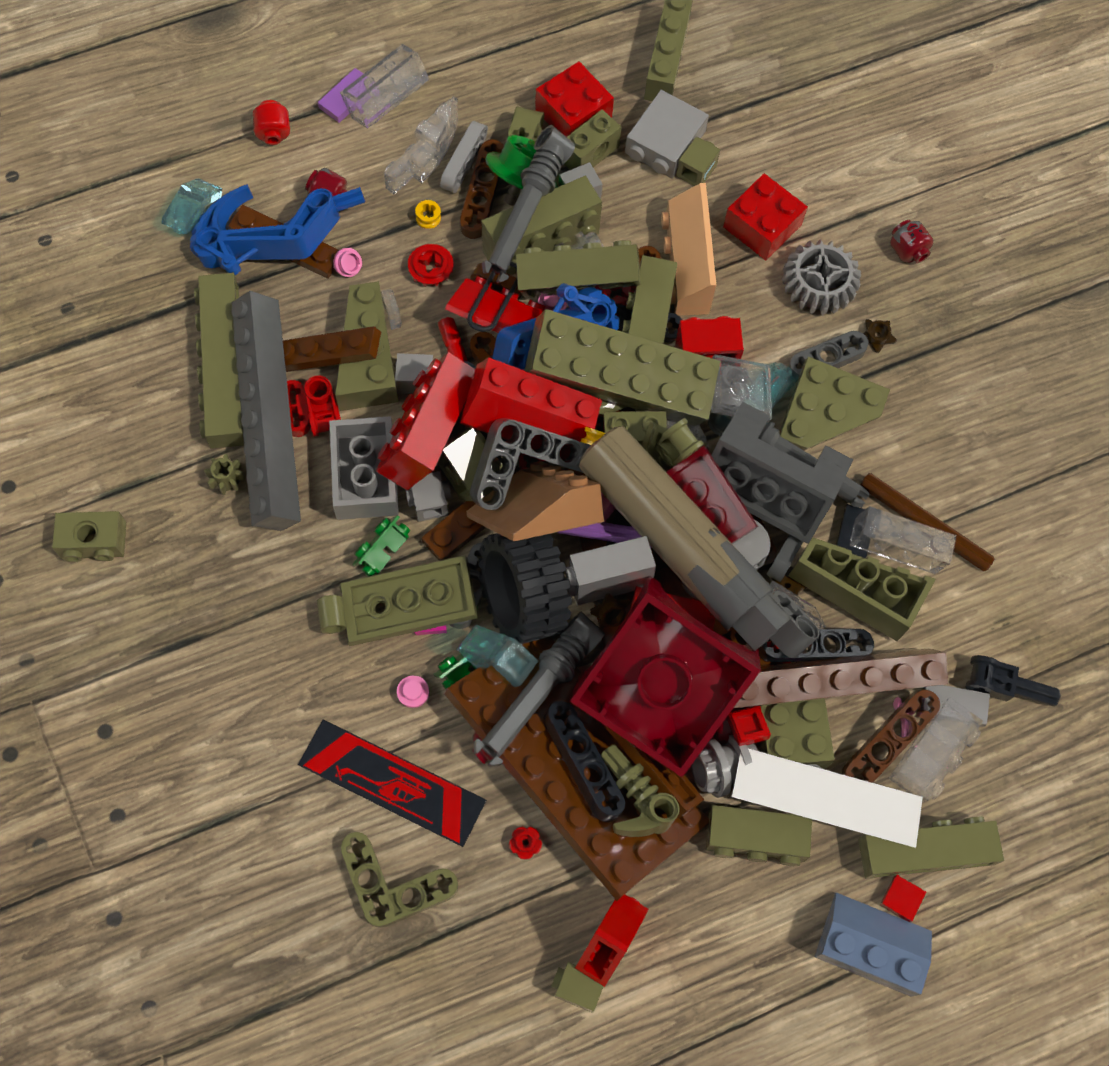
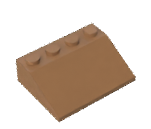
M548 461L533 462L530 464V468L521 469L512 476L506 498L498 509L486 510L475 504L466 511L469 519L513 542L604 522L600 483L589 480L585 475L578 476L574 474V471L562 470L561 466L549 465ZM494 491L485 496L482 501L487 502L491 500Z

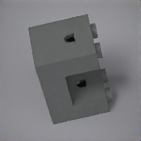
M742 402L719 439L711 456L749 513L809 544L834 502L853 459L826 445L813 467L758 439L770 416Z

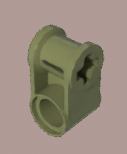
M516 106L512 123L508 130V136L518 135L536 141L542 131L544 112Z
M683 418L662 434V438L655 445L659 456L669 467H674L704 445L703 441H698L687 427L688 421L686 418Z

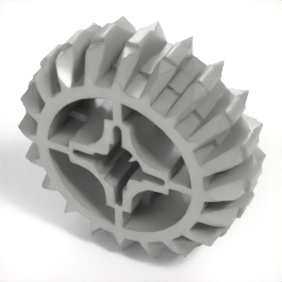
M821 239L814 245L809 240L805 247L799 245L795 253L792 252L789 255L787 263H785L783 268L782 281L783 284H786L785 293L792 294L791 302L800 301V310L807 306L810 307L811 314L816 309L820 310L822 316L826 314L828 309L834 314L838 311L839 307L844 309L848 306L849 302L855 299L856 291L859 290L861 285V271L857 269L859 266L858 261L851 260L853 257L852 252H843V245L838 248L833 247V241H830L828 245H824ZM815 263L813 266H807L806 269H802L806 265ZM836 286H842L839 289L828 291V289L836 288Z

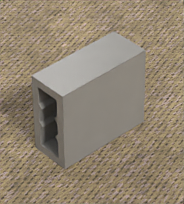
M660 90L628 134L625 153L633 160L642 162L653 168L657 173L664 174L673 179L677 173L678 162L696 136L702 138L706 132L709 115Z
M647 536L570 555L569 567H566L567 570L565 571L567 578L565 579H569L570 588L567 589V593L571 597H575L577 606L604 599L607 593L617 596L633 592L636 586L643 587L650 576L653 578L656 564Z

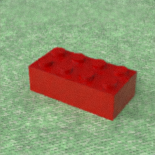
M447 352L440 360L435 358L427 371L422 370L417 375L413 383L416 389L413 394L406 398L401 408L405 412L402 418H398L389 432L393 437L390 443H385L377 458L381 461L376 472L402 488L409 490L434 471L468 397L475 372L473 367Z

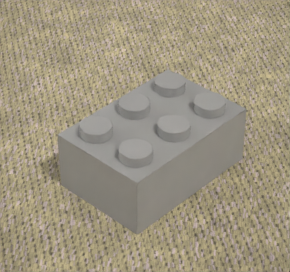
M391 416L329 421L332 498L337 520L399 515L397 484L376 472L381 461L377 458L385 443H390L393 437L389 433L393 426Z

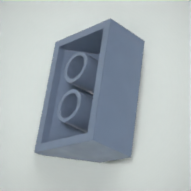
M835 893L814 957L910 997L922 994L931 963L932 931Z

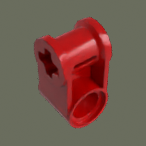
M321 375L310 377L304 386L309 409L308 416L314 437H318L319 433L330 431L329 421L341 420L331 383L326 377ZM316 391H326V394L322 397L313 396Z

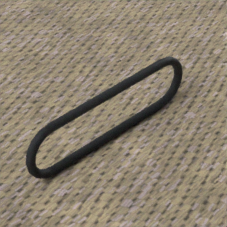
M511 262L509 266H512L517 270V264ZM494 271L491 272L468 314L467 321L473 329L487 332L495 328L518 285L517 277L493 323L488 327H479L472 322V316L496 274Z

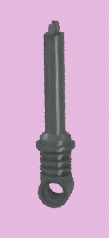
M552 125L546 127L536 139L534 144L536 153L528 168L521 172L523 189L489 260L482 262L484 274L488 273L490 269L499 274L496 280L497 283L509 278L505 273L541 197L554 191V181L558 171L574 151L575 144Z
M726 396L718 402L708 419V425L715 434L722 436L742 401L733 396ZM766 423L758 439L812 467L814 466L817 458L782 438L779 430L774 428L775 423ZM845 477L837 496L854 507L862 508L865 502L856 496L859 495L867 499L870 494L865 487Z
M582 611L568 623L567 629L563 630L564 632L560 634V637L549 650L542 651L539 656V671L482 741L480 739L474 741L475 755L483 749L492 757V760L488 763L489 767L500 765L503 762L499 757L557 684L571 681L575 676V668L604 637L605 633Z

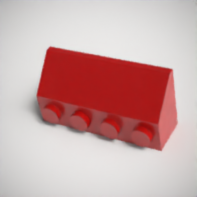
M479 276L476 277L475 281L466 278L447 303L445 310L467 319L487 280ZM492 282L472 316V322L483 327H488L493 323L510 291L506 288H503L502 292L491 288ZM514 292L492 331L499 333L505 327L537 318L545 310L546 306L531 299L528 304L517 300L519 294Z
M488 357L476 365L460 424L488 433L495 420L508 418L581 442V439L587 435L584 431L585 427L595 429L602 399ZM506 425L501 431V438L505 440L511 439L513 435L512 427ZM539 434L535 435L531 440L530 445L533 450H538L542 445V439ZM565 444L560 450V458L562 460L567 459L570 455L568 444Z

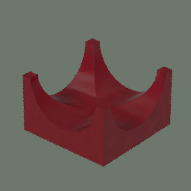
M650 576L614 636L587 670L584 669L578 677L570 702L680 777H683L760 673L758 649L754 651L748 644L741 645L730 641L700 623L676 604L663 590L661 583Z

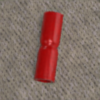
M446 317L438 322V327L447 352H450L462 361H468L465 349L461 345L462 341L454 318Z

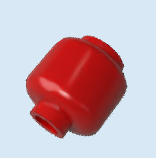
M275 100L261 102L253 111L255 136L269 145H277L285 140L290 134L289 111L287 108Z

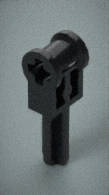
M982 655L971 657L970 663L973 667L970 681L966 682L965 688L967 690L990 694V697L1006 702L1016 695L1052 707L1057 706L1061 697L1058 688L1019 677V667L999 662L992 657Z

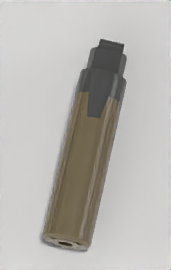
M624 426L614 427L586 450L580 459L578 466L580 470L590 480L600 483L601 493L641 537L647 536L650 547L727 631L733 627L754 651L771 639L785 655L791 658L798 657L819 637L817 626L786 593L782 591L771 593L773 588Z

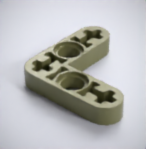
M353 832L348 834L342 841L341 852L367 921L374 927H387L450 900L458 891L457 877L448 869L435 870L389 890L368 837L363 833ZM357 840L360 844H366V847L361 849L364 860L367 861L369 858H372L373 862L362 864L353 870L352 866L358 865L359 862L354 853L348 854V850L352 848L351 842ZM367 870L374 871L378 876L377 884L371 889H364L359 884L360 875ZM440 876H444L445 880L451 879L453 881L448 886V893L443 894L441 890L433 891L431 895L434 900L427 902V894L421 885L422 883L428 881V888L434 887L438 884L437 878ZM412 888L417 889L421 893V902L416 907H406L402 902L404 892ZM381 889L384 890L385 894L377 895L383 907L389 906V910L385 912L386 918L382 921L377 916L371 917V913L375 911L373 900L371 898L367 902L364 900V896L375 895Z

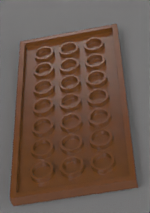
M551 637L516 646L512 645L448 687L444 695L483 740L539 671L540 654L544 650H549L555 641ZM576 667L573 679L569 682L557 684L499 758L503 760L502 764L614 899L618 901L709 824V819L697 806L680 819L677 817L670 828L662 834L654 833L642 837H628L616 834L613 830L614 823L640 816L639 810L634 806L635 798L628 799L626 797V794L629 792L627 789L620 790L625 800V808L614 821L603 822L594 816L545 727L544 715L551 704L557 701H564L572 705L600 755L609 746L615 745L633 766H635V763L626 755L623 748L601 722L570 702L576 681L582 673ZM557 714L554 716L556 720L561 719L563 722L566 720L564 716L559 717ZM568 741L571 751L583 753L584 748L579 741ZM608 768V770L610 771V773H611L613 779L615 780V782H617V781H618V778H617V777L613 774V772ZM584 769V775L587 780L594 783L599 782V774L594 769ZM602 802L604 807L609 806L611 809L614 807L612 802ZM654 809L658 817L667 818L663 810Z

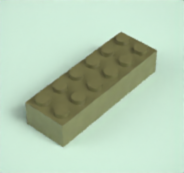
M545 309L536 318L524 371L596 398L640 411H666V418L675 421L686 418L687 424L696 426L709 419L720 361Z

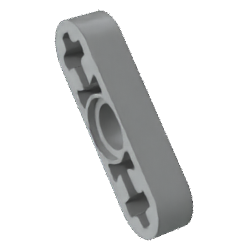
M476 121L470 123L442 174L441 188L453 193L457 192L478 155L481 145L486 139L487 125Z

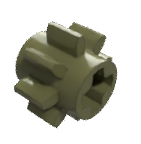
M227 454L223 458H211L212 464L210 469H204L206 476L211 478L207 482L209 487L214 489L218 486L222 495H225L226 491L232 489L238 491L237 485L239 480L245 479L243 472L240 471L242 467L240 461L237 459L231 462Z

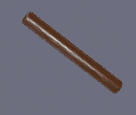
M868 473L862 480L860 485L865 487L870 495L980 570L987 571L995 560L993 555L872 473Z

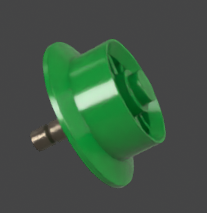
M518 135L508 136L501 152H490L485 158L489 168L511 184L504 202L512 206L515 204L521 189H523L521 172L528 168L536 153L534 149L535 141Z

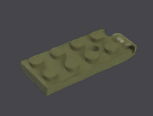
M465 555L343 582L340 584L342 597L328 595L317 600L320 631L325 634H333L347 629V644L349 646L478 618L469 563ZM379 603H385L386 605L382 613L375 611V607Z

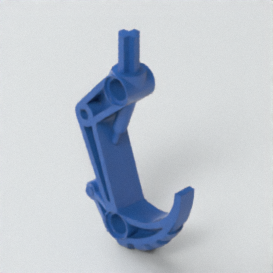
M248 184L225 194L200 216L192 230L190 249L205 268L219 267L225 269L227 273L234 272L235 275L241 271L239 264L245 260L306 259L316 250L340 218L339 211L365 203L366 201L361 187L335 196L329 190L320 188L312 191L306 197L296 215L285 222L284 225L226 230L231 214L240 205L253 199V194Z
M565 283L558 287L557 296L560 299L553 309L554 312L611 329H619V317L615 315L617 311L614 300L602 294V290L588 287L578 292L574 286ZM564 302H566L569 308L560 310ZM536 318L501 329L496 338L492 359L525 370Z

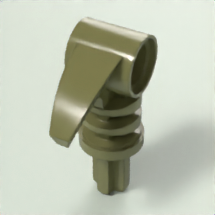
M609 746L603 751L601 757L607 767L618 778L616 782L618 788L629 791L626 797L628 799L635 798L634 806L640 812L638 818L614 823V833L628 837H642L666 832L679 814L680 808L677 800L667 793L657 794L658 786H650L648 784L651 778L649 776H641L644 767L640 763L633 766L617 746ZM654 809L663 810L667 818L658 817Z

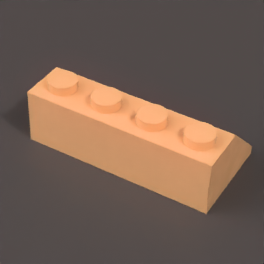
M699 183L668 200L667 211L662 212L661 215L662 229H667V237H664V254H669L670 261L677 262L670 305L674 304V313L677 315L709 314L716 289L706 183Z

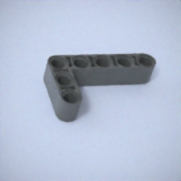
M508 418L497 419L492 423L470 489L471 499L475 504L486 510L498 509L506 498L520 453L582 472L578 467L580 459L591 445ZM506 425H510L513 435L511 439L504 442L501 438V431ZM539 434L542 439V445L538 450L533 451L530 445L531 440L535 435ZM565 444H568L570 455L567 459L562 460L560 458V450ZM500 455L503 459V466L499 471L494 472L491 468V462L496 456ZM491 486L494 491L491 500L483 502L481 498L482 491L486 487Z

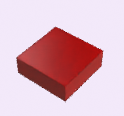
M759 705L729 713L727 716L732 733L739 746L768 740L771 736Z
M895 875L880 906L902 919L912 922L927 892L899 875Z

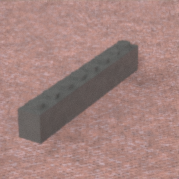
M249 291L232 302L231 310L242 413L241 423L244 435L246 478L250 502L249 510L252 526L283 531L301 522L279 300Z

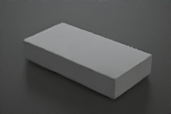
M946 685L923 687V690L934 692L940 700V710L934 718L980 727L987 725L990 694ZM922 698L921 710L928 711L930 709L927 705L929 698Z

